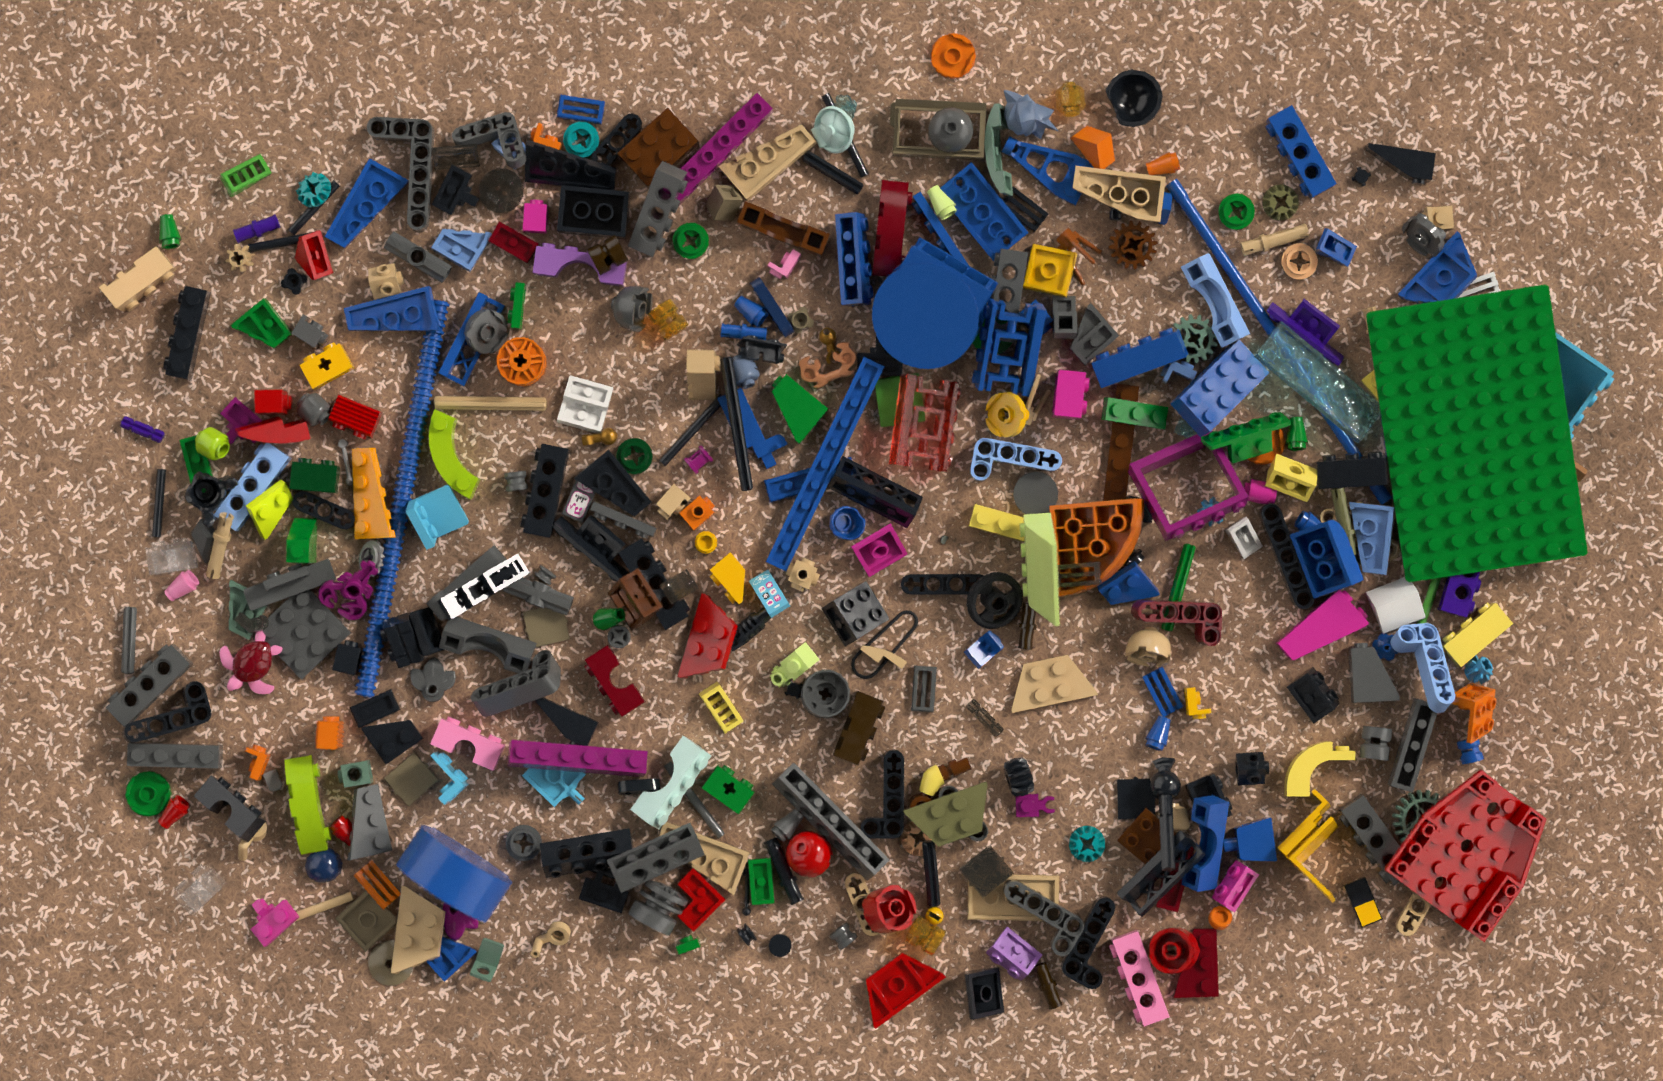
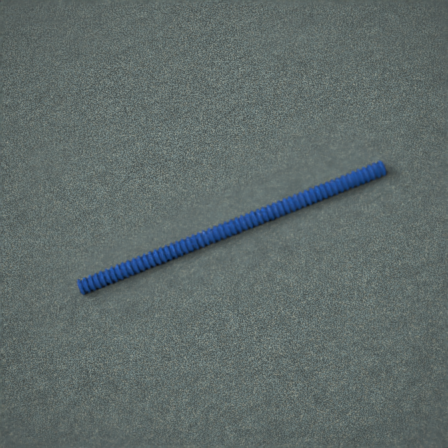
M434 299L440 331H425L426 335H423L425 340L421 343L423 345V349H420L422 356H419L421 361L417 364L419 366V370H416L418 376L415 377L417 382L413 385L415 387V391H412L414 397H411L413 402L409 406L411 408V411L408 412L410 418H407L409 423L405 427L407 429V432H404L406 439H403L405 444L401 447L403 453H400L402 460H399L401 465L397 468L399 470V474H396L398 480L395 481L397 486L393 489L395 495H392L394 501L391 502L393 506L390 509L391 530H394L396 537L384 538L386 540V543L383 544V547H385L383 552L385 558L382 561L384 566H381L380 573H377L379 579H376L378 584L375 585V589L377 590L373 593L375 599H372L374 605L371 606L372 613L369 614L371 620H368V624L370 626L366 629L368 631V634L365 635L367 641H364L366 647L362 650L364 655H361L363 662H360L362 668L358 671L360 672V676H357L359 683H356L358 688L354 693L372 698L375 696L373 690H376V686L374 684L378 681L376 679V676L379 675L377 669H380L378 664L382 660L380 655H383L381 648H384L380 630L383 629V621L390 618L388 617V613H391L389 606H392L390 601L394 598L392 596V592H395L393 585H396L394 580L398 577L396 575V571H399L397 565L400 564L398 559L402 556L400 554V550H403L401 544L404 543L402 539L406 535L404 533V529H407L405 523H408L405 511L408 502L412 500L410 497L414 493L412 491V488H415L413 481H416L414 476L418 473L416 467H419L417 461L420 460L418 455L422 452L420 450V446H423L421 440L424 439L423 432L426 431L424 425H427L425 419L428 418L426 414L430 410L428 404H431L429 398L432 397L430 393L434 389L432 383H435L433 377H436L434 372L438 369L436 363H439L437 357L440 356L438 351L442 348L440 342H443L441 336L444 335L443 328L446 327L444 321H447L445 315L448 314L447 307L450 306L448 302Z

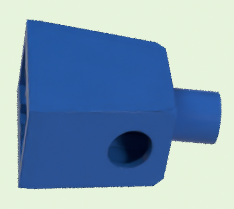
M1270 817L1234 827L1235 837L1224 839V852L1237 851L1239 860L1277 861L1272 819Z

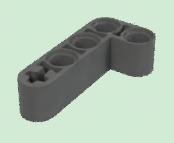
M495 545L492 546L444 590L433 596L426 603L427 606L441 621H445L447 617L437 601L506 561L507 558Z
M542 650L533 657L532 669L479 687L473 691L470 698L483 717H488L556 692L560 687L561 668L549 650Z
M1007 881L1003 887L1006 898L1057 928L1051 940V948L1056 955H1068L1083 932L1084 923L1081 918L1020 881ZM1015 885H1018V891L1025 894L1022 903L1019 902L1022 899L1019 895L1013 894V896H1010L1009 887L1014 888ZM1032 896L1040 899V903L1036 908H1030L1027 905L1028 899ZM1057 908L1059 910L1057 919L1051 920L1047 917L1049 909ZM1072 919L1079 922V927L1075 931L1067 929V923ZM1059 939L1067 941V948L1063 951L1055 948V944Z

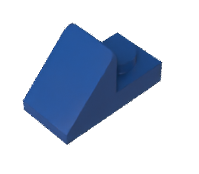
M1325 228L1315 253L1329 257L1342 266L1349 267L1357 246L1330 229Z

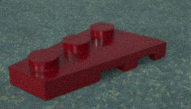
M1193 928L1192 934L1198 942L1200 953L1194 966L1179 974L1173 998L1219 997L1217 929Z

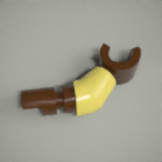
M968 758L957 762L953 759L946 766L942 764L928 768L923 773L919 788L921 793L915 794L909 799L908 808L916 806L921 801H931V796L934 797L940 786L945 784L944 781L950 779L949 776L953 775L956 777L972 770Z

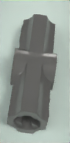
M393 231L385 243L384 249L441 283L445 281L452 269L451 265ZM418 251L423 252V260L420 263H414L412 260L413 254Z
M523 577L503 590L506 593L524 599L527 603L543 609L546 607L563 615H568L574 597L553 590L552 587L535 580L532 582Z

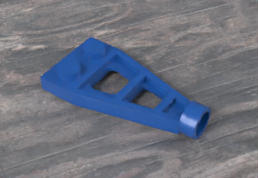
M1009 136L1002 150V153L1013 158L1053 195L1076 206L1082 194L1073 189L1075 166L1094 168L1089 161L1078 155L1021 142ZM1017 145L1018 150L1013 153L1012 150ZM1030 152H1036L1045 156L1046 160L1041 169H1036L1027 162L1026 158ZM1058 161L1067 164L1068 171L1062 182H1055L1048 176L1046 169L1050 162Z

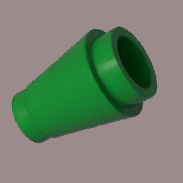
M161 215L159 243L163 249L179 247L182 239L173 215Z
M1290 417L1291 425L1288 426L1286 438L1288 450H1306L1308 440L1303 417Z
M622 608L598 609L593 615V624L597 629L606 631L625 619V612Z

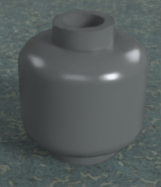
M306 393L297 402V414L308 425H324L328 421L331 409L330 404L318 393Z

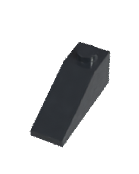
M1368 143L1365 146L1367 152L1405 179L1412 180V184L1425 185V182L1429 183L1432 180L1436 153Z
M544 697L535 700L564 737L571 740L570 745L589 746L598 726V721Z

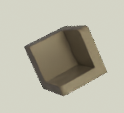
M715 185L706 202V208L713 220L732 221L743 199L734 185Z

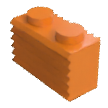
M323 716V720L317 721L316 749L336 750L343 747L342 743L344 741L342 738L344 736L342 734L344 733L343 725L345 723L339 721V716Z

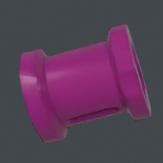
M702 445L689 458H684V461L695 474H698V470L706 463L713 461Z

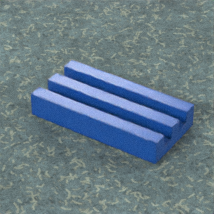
M560 95L557 118L602 124L605 101ZM564 101L597 105L599 110L563 104ZM570 110L596 114L598 118L562 113V111Z
M1163 667L1142 676L1163 717L1183 707ZM1158 673L1161 674L1164 682L1166 683L1176 703L1175 706H1172L1160 680L1158 679ZM1153 677L1169 709L1164 710L1149 678Z

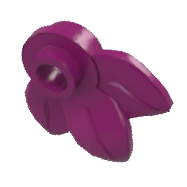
M444 902L441 909L445 911L444 928L449 938L457 941L462 937L465 928H478L479 922L477 919L459 910L452 911L450 909L451 906Z

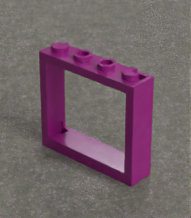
M1198 434L1129 465L1128 473L1141 497L1144 499V503L1165 541L1175 538L1179 539L1184 536L1185 532L1190 530L1197 531L1203 528L1205 523L1212 520L1217 522L1223 519L1225 514L1232 511L1237 513L1247 505L1249 496L1222 447L1211 451L1236 496L1170 525L1144 474L1207 447L1201 442V437Z

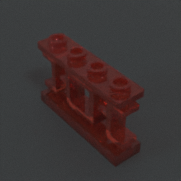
M901 374L889 464L912 467L913 456L930 459L928 470L947 472L951 465L950 447L954 442L953 425L958 415L956 402L959 400L961 393L959 382L940 380L939 390L922 388L923 376ZM915 392L925 394L924 407L913 405ZM934 395L945 397L944 409L933 408ZM919 411L936 414L933 436L916 433ZM908 437L919 439L918 452L907 450ZM928 440L939 441L937 455L927 453Z

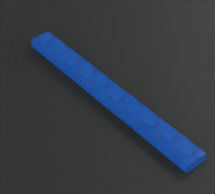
M863 357L766 560L767 563L787 571L884 366Z

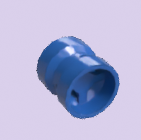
M1467 739L1456 742L1458 749L1461 750L1462 755L1460 759L1462 764H1469L1484 759L1483 752L1479 750V739L1472 744L1467 743Z

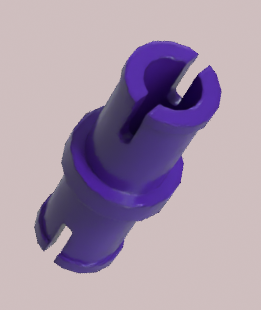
M276 214L259 221L253 220L251 224L233 229L237 242L240 243L255 236L258 238L262 237V234L281 227Z

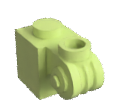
M805 642L781 661L780 666L776 665L773 668L774 670L770 675L771 681L779 688L785 685L788 686L791 683V679H797L820 659Z

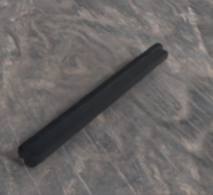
M730 356L720 359L740 487L742 491H750L753 489L733 359Z

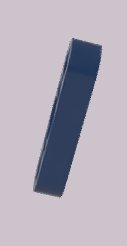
M758 277L750 282L753 291L784 338L794 333V329L761 278Z

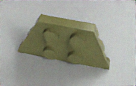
M985 781L903 810L904 814L938 847L982 832L987 782Z

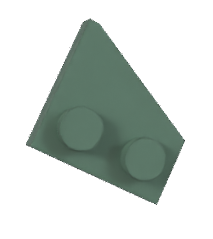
M230 580L229 630L251 640L268 605L250 610L243 592L247 587Z

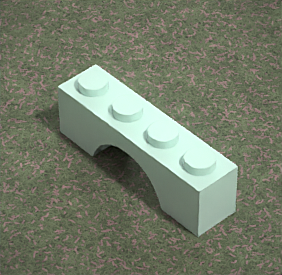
M682 736L670 753L674 763V771L669 783L656 792L643 791L630 809L649 825L660 829L667 822L668 816L680 804L683 795L694 784L695 778L707 766L708 760L712 756L685 736Z

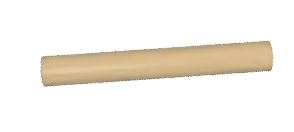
M351 892L297 911L296 913L299 915V918L296 921L353 901V895Z

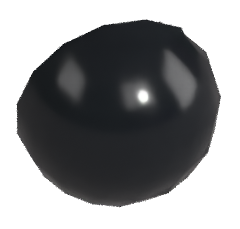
M1131 69L1121 72L1111 80L1106 88L1107 96L1115 110L1119 124L1123 126L1138 127L1146 125L1156 117L1161 109L1163 95L1160 84L1155 77L1144 71Z

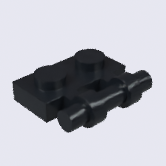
M610 868L591 870V872L597 873L595 880L588 877L585 878L579 899L622 914L629 891L626 890L621 893L616 881L614 886L601 882L603 876L615 879Z

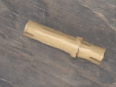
M1303 224L1269 235L1261 234L1258 238L1240 242V246H1242L1241 251L1243 256L1260 251L1267 252L1270 248L1309 238V231L1307 225Z
M226 512L219 514L217 529L213 532L214 542L205 574L208 578L211 577V574H213L212 579L220 578L227 542L231 539L230 529L234 516L230 513L228 518H226Z

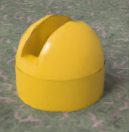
M930 907L925 913V918L931 925L940 924L944 917L942 910L937 907ZM930 912L939 916V921L929 916Z

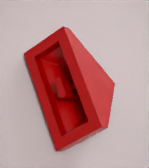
M317 230L300 236L295 259L312 280H316L332 274V267L321 231Z

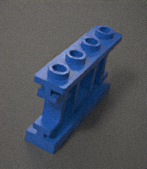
M989 298L988 305H985L983 310L985 325L980 329L979 338L982 342L981 348H978L976 351V362H978L977 370L973 371L972 383L975 384L978 391H983V389L991 391L992 381L1011 382L1010 390L1012 393H1021L1022 396L1029 397L1035 379L1047 310L1041 303H1033V305L1025 303L1024 314L1005 312L1006 304L1004 301H995ZM996 316L999 320H1008L1007 330L994 328ZM1017 322L1030 323L1028 336L1023 331H1016ZM1000 337L1019 339L1016 357L997 355ZM988 358L991 363L1000 364L999 373L986 372ZM1009 365L1022 366L1020 379L1018 375L1008 374Z

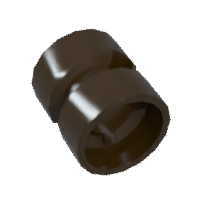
M616 235L604 240L603 245L596 244L587 249L600 276L612 270L613 265L618 267L629 261Z

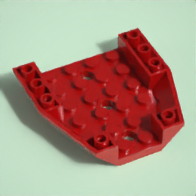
M1480 769L1421 816L1384 870L1455 923L1485 942L1523 889L1547 819L1532 807L1520 801ZM1495 802V810L1492 813H1488V805ZM1468 839L1470 842L1469 847L1466 850H1461L1462 842ZM1438 877H1443L1442 885L1435 887V880Z

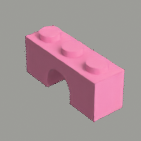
M449 716L447 720L443 718L440 720L430 743L431 745L452 753L459 741L468 740L473 743L476 750L472 762L492 771L496 769L505 747L501 743V738L492 734L489 737L480 734V729L470 725L468 728L459 725L461 721Z

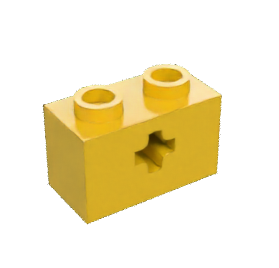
M333 342L323 348L324 352L316 356L313 353L303 359L304 363L300 364V367L312 389L317 390L355 369L342 344L336 345ZM323 360L332 362L329 364V370L321 368L324 365Z

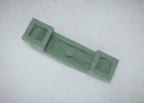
M996 103L991 109L986 125L984 141L985 158L989 174L998 191L1006 196H1013L1012 175L1002 168L1000 130L1008 129L1004 118L1005 106Z

